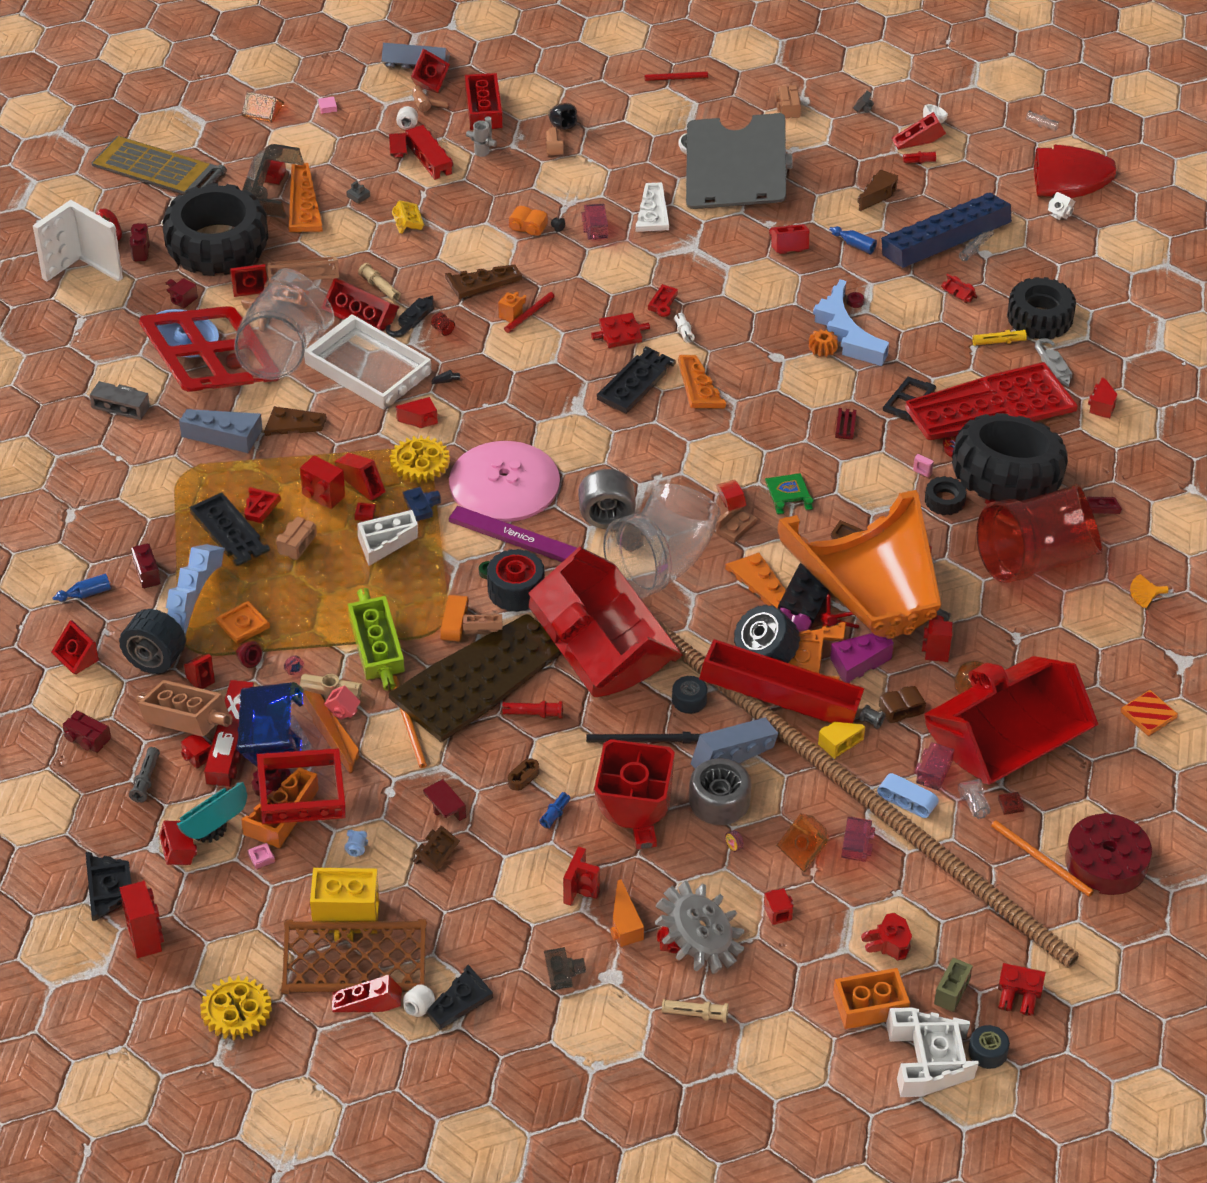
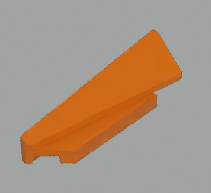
M303 690V704L313 717L314 725L332 749L339 748L341 763L349 774L352 773L355 760L359 756L358 747L333 713L324 705L325 701L322 695Z

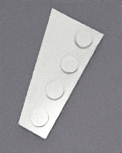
M662 182L646 183L635 232L669 230Z

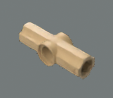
M302 674L300 691L306 690L323 694V697L328 699L333 690L345 685L360 699L362 683L339 680L338 676L334 674H327L323 677Z

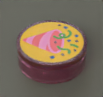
M732 830L726 833L725 841L731 851L736 852L743 848V838L738 831Z

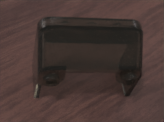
M271 144L253 157L242 191L246 189L254 194L263 205L267 216L286 219L282 201L267 199L268 191L263 187L271 160L303 165L304 161L300 148Z

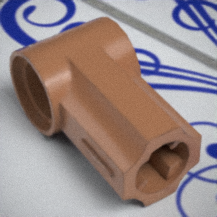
M551 127L546 131L547 156L563 155V140H561L560 130H557L556 127Z

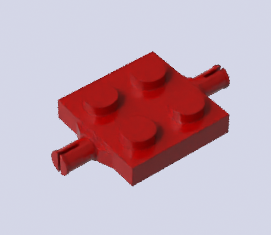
M633 312L599 318L601 331L591 332L592 340L603 338L608 348L641 343L642 335L640 331L650 330L649 322L639 324L635 320Z

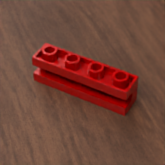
M424 125L405 130L406 144L434 180L440 178V171H443L446 176L452 174L453 161L451 157L447 156L444 148L440 147L437 139L432 137L431 132Z

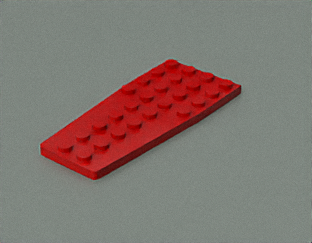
M1045 362L992 374L908 400L905 405L906 411L927 440L958 436L959 431L969 420H975L977 416L985 414L994 416L996 413L1015 417L1019 415L1030 418L1031 421L1035 422L1076 412L1078 405Z

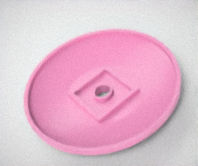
M496 441L472 448L455 462L449 477L450 492L459 506L503 522L527 519L542 512L553 502L560 486V475L554 461L540 449L515 441Z

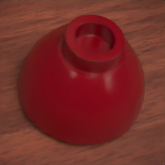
M255 641L245 642L236 650L238 660L244 667L254 668L262 659V647Z

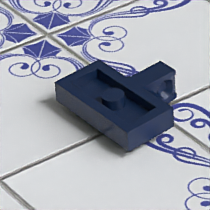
M421 487L403 491V498L409 510L413 511L416 521L433 517L431 507L441 503L439 491L423 493Z

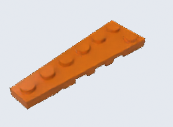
M292 163L289 232L323 231L309 164Z

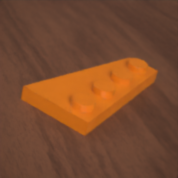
M679 355L678 363L690 408L725 409L727 403L724 399H721L720 392L712 385L713 381L710 376L708 377L705 374V368L696 355Z

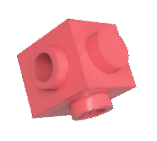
M344 685L333 690L324 705L335 717L342 720L347 717H353L358 711L357 707L361 701Z

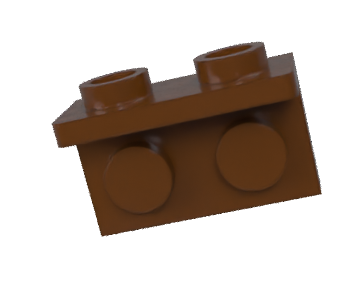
M440 826L436 831L432 829L425 838L427 843L425 845L421 843L414 852L417 856L413 862L416 864L421 860L434 872H437L460 840L443 826Z

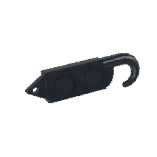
M433 295L423 299L419 297L399 316L398 324L402 328L398 331H391V325H388L386 333L391 337H401L411 328H414L434 309Z

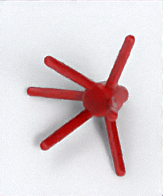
M828 594L827 612L821 613L820 619L824 624L823 626L831 627L845 622L838 620V618L854 614L852 612L832 614L831 596ZM846 622L848 627L859 628L857 624Z

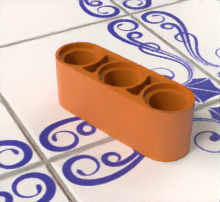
M448 595L441 626V640L461 642L463 615H467L468 596Z

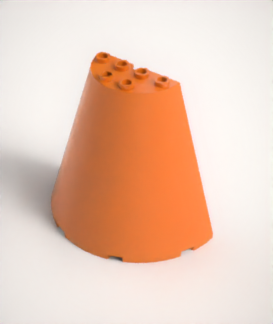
M917 490L899 493L897 499L890 507L889 515L887 517H879L867 526V530L833 540L809 543L806 538L799 534L800 520L797 515L779 519L777 531L783 546L874 635L887 637V639H892L902 634L909 635L916 628L937 616V611L941 607V601Z

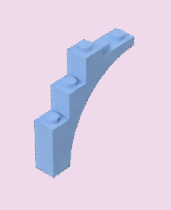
M840 279L838 284L833 286L831 296H828L827 299H821L819 304L815 305L813 310L815 322L827 325L828 331L834 332L838 341L841 342V347H843L842 355L882 366L888 356L889 342L865 332L849 317L843 303L846 281Z
M208 544L191 547L188 566L180 568L177 587L169 589L166 604L167 614L180 624L185 637L195 603L205 582L216 569L222 566L225 549L223 547Z

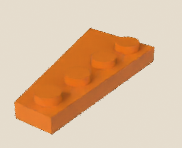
M760 553L725 564V569L729 573L735 574L738 581L744 582L749 586V590L753 594L757 593L766 605L778 608L786 590Z

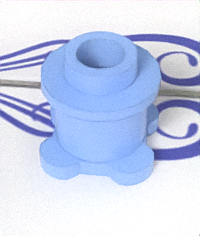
M348 830L347 836L349 838L345 844V851L354 857L363 855L365 852L364 846L368 844L366 839L367 832Z

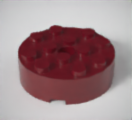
M1095 814L1080 820L1072 828L1068 838L1065 863L1070 874L1088 887L1100 891V894H1124L1134 890L1144 881L1151 861L1152 845L1145 831L1130 819L1115 814Z

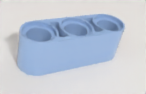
M893 773L888 774L877 789L880 797L922 818L929 817L939 803L938 797L931 791Z

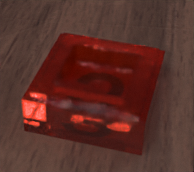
M1018 792L998 796V801L1004 815L1024 812V805Z

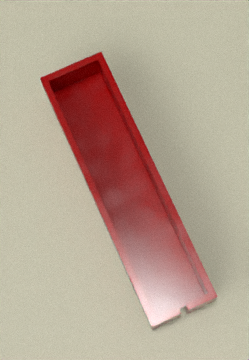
M716 639L712 641L699 680L733 690L829 723H853L865 689Z

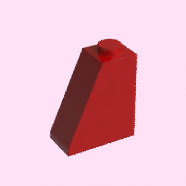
M347 453L335 461L336 466L344 472V480L370 501L386 492L373 459Z

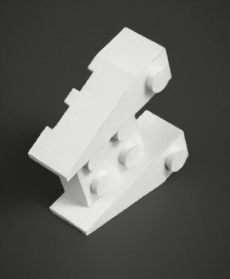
M912 1007L890 1008L886 1022L889 1041H914L918 1063L900 1064L897 1076L900 1097H922L975 1078L979 1062L966 1061L962 1039L967 1037L970 1021L959 1018L951 1020L939 1017V1014L933 1012L931 1014L921 1013L919 1009Z

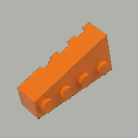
M298 768L281 783V787L277 791H272L268 795L267 804L312 801L319 790L317 774ZM258 804L253 808L254 811L249 816L246 815L241 819L243 835L280 848L297 822L262 825L261 805Z

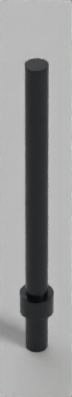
M683 732V734H586V742H606L613 739L628 742H683V744H691V742H698L701 734H691V732Z

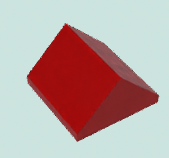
M423 49L411 79L416 86L438 93L450 64Z
M70 620L51 653L73 674H78L98 662L99 658L96 642L73 620Z

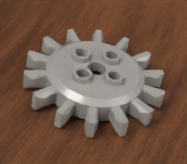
M684 881L678 887L679 892L672 885L663 893L668 900L662 898L655 906L668 914V916L661 915L655 921V925L669 928L670 933L662 940L663 944H669L673 941L677 943L681 948L676 956L678 961L688 954L694 957L695 971L704 966L705 960H707L712 974H716L722 968L721 962L727 969L737 961L732 954L738 956L744 950L742 945L732 940V938L738 939L744 934V929L731 927L730 921L737 915V912L733 910L724 913L719 907L724 896L719 894L713 900H710L706 897L705 884H701L696 889L695 894L692 893L688 881ZM700 921H703L706 926L701 925Z

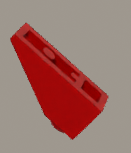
M934 112L893 136L892 140L899 150L932 143L945 135L946 132Z

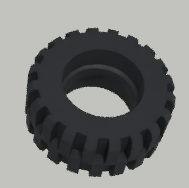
M1048 277L1028 278L1024 282H1019L1011 290L1007 318L1014 330H1026V335L1031 339L1058 338L1072 327L1076 298L1071 289L1067 288L1064 283H1059L1058 280H1050Z

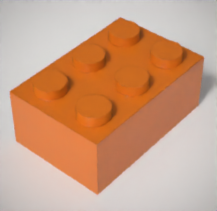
M898 968L838 978L834 981L833 996L845 1029L887 1022L890 1008H909L910 1001Z

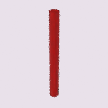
M708 71L644 75V80L708 78Z
M549 292L505 326V332L509 333L552 300L555 295Z

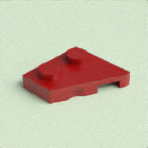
M250 487L248 489L249 498L246 501L247 507L244 512L246 520L262 523L281 501L280 494Z

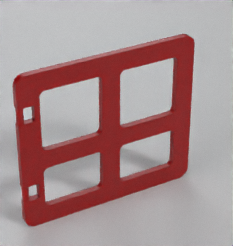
M225 306L143 315L139 318L140 326L184 391L193 392L209 388L217 389L257 382H272L280 379L281 374L234 307ZM227 318L241 338L208 342L193 321ZM180 324L193 344L168 345L156 325ZM248 349L263 370L229 374L215 353ZM200 355L214 376L190 378L177 357Z

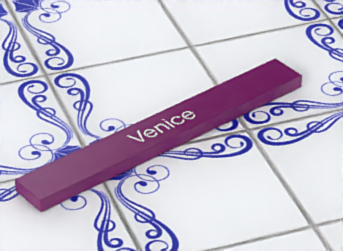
M458 505L449 516V522L560 562H563L577 549V547Z

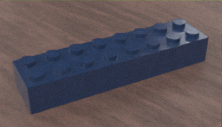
M985 193L983 196L971 199L964 204L944 210L942 213L930 216L923 221H918L911 226L903 227L899 231L882 237V256L902 268L1011 223V204L993 193Z

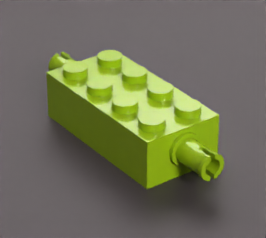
M361 588L357 591L359 601L348 604V614L365 678L370 680L381 677L383 689L389 691V683L390 689L393 690L396 687L393 674L402 673L405 670L404 658L386 596L371 599L369 589L364 588L365 593L363 595Z

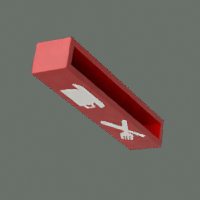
M230 680L224 701L229 712L228 714L232 716V723L228 727L217 725L204 770L206 784L230 787L232 779L236 778V763H240V749L244 748V735L249 730L248 720L249 717L253 716V702H257L258 691L254 688V682Z

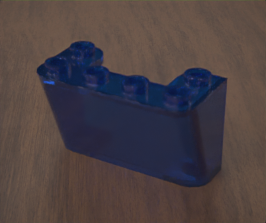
M295 682L241 689L239 696L240 710L237 750L256 767L257 754L301 751L302 738L290 729L291 700L299 707L303 706L304 689ZM292 738H293L294 741H295L296 747L294 746V744H293V742H292Z

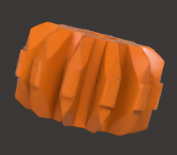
M820 329L819 332L814 331L810 335L808 347L813 355L818 354L819 357L825 356L827 358L828 355L833 356V353L837 351L838 339L834 332H828V329L825 331Z

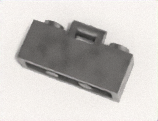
M98 381L90 393L91 407L93 409L138 420L143 418L150 406L148 393L120 384L118 387H115L113 384Z

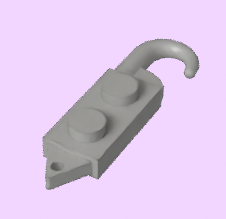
M1048 338L1038 339L1035 343V349L1040 355L1041 361L1045 362L1061 384L1069 387L1072 372L1060 353L1050 349L1044 350L1041 345L1049 343L1054 346L1055 343Z

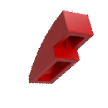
M735 479L716 485L718 493L728 511L747 506L744 493Z

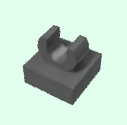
M866 91L857 100L853 109L858 112L862 108L864 112L868 113L874 105V102L869 100L872 94Z
M358 181L352 183L351 189L346 191L347 197L358 204L370 197V191L364 185L358 184Z

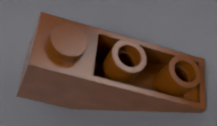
M879 170L876 175H873L870 184L866 185L864 192L858 197L859 211L890 198L897 189L898 175Z

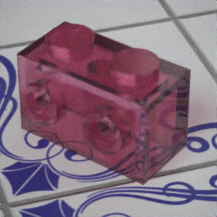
M584 205V212H581V220L585 222L583 223V232L587 233V239L608 238L605 205Z
M931 742L929 748H925L923 751L922 763H918L915 768L914 774L917 775L916 783L939 791L953 762L954 749Z

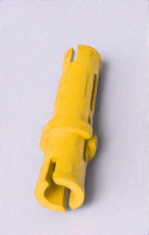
M1005 330V332L974 334L972 336L974 346L1004 342L1011 344V342L1026 341L1027 339L1026 330Z

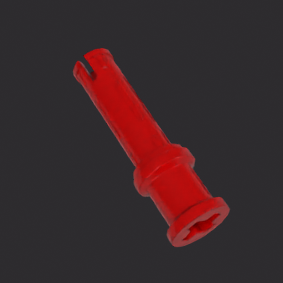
M543 700L540 703L503 702L502 707L510 708L502 709L503 715H540L542 718H546V716L563 718V701L547 703Z

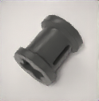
M865 705L859 720L862 722L866 721L874 725V728L879 729L886 714L884 712L879 713L871 709L869 705Z

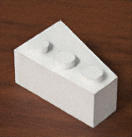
M412 510L358 523V539L368 566L418 538V524Z

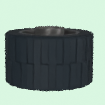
M772 605L756 606L747 611L737 623L734 631V643L737 647L789 663L794 658L799 648V630L795 623L779 608L777 609Z
M143 609L134 616L121 633L119 646L123 655L133 666L144 672L161 674L166 672L186 646V637L180 624L167 613L157 609Z

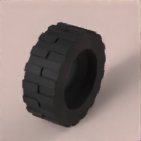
M946 476L936 477L927 484L925 503L936 514L953 515L954 513H959L963 506H965L967 491L958 479ZM939 492H949L955 495V498L945 500L937 497L936 494Z

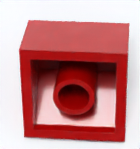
M265 264L230 269L234 297L268 293Z

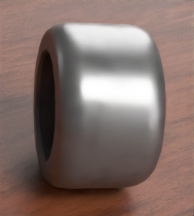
M613 469L597 470L587 475L580 483L578 489L580 513L583 519L590 525L605 529L615 528L625 524L633 516L636 508L634 486L631 479L623 472Z
M717 758L707 760L696 767L690 778L689 803L692 811L699 819L713 825H727L738 821L745 815L750 805L751 779L747 771L740 764L729 759Z

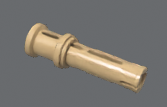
M364 263L359 268L358 274L361 277H365L370 285L377 286L394 302L400 298L401 293L384 280L379 271L372 269L369 263Z
M663 999L662 1013L698 1016L705 1019V1021L715 1019L727 1023L728 1003L718 1005L707 1001L704 1004Z

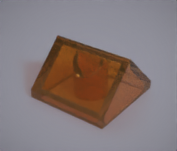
M247 91L242 116L272 123L283 107L284 101L276 97Z

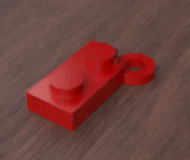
M662 284L648 304V310L656 312L661 317L669 316L671 313L669 306L678 295V289Z

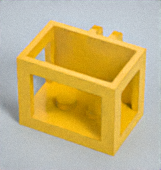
M313 868L310 896L312 921H378L380 896L377 868ZM329 930V933H334V942L341 938L339 930ZM351 930L347 937L353 942L354 933H361L360 930Z

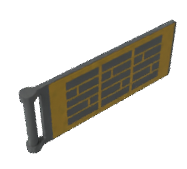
M116 136L91 162L94 167L181 194H185L186 190L198 187L212 171H215L214 174L202 187H206V184L214 183L221 175L227 172L224 165H213L121 136Z

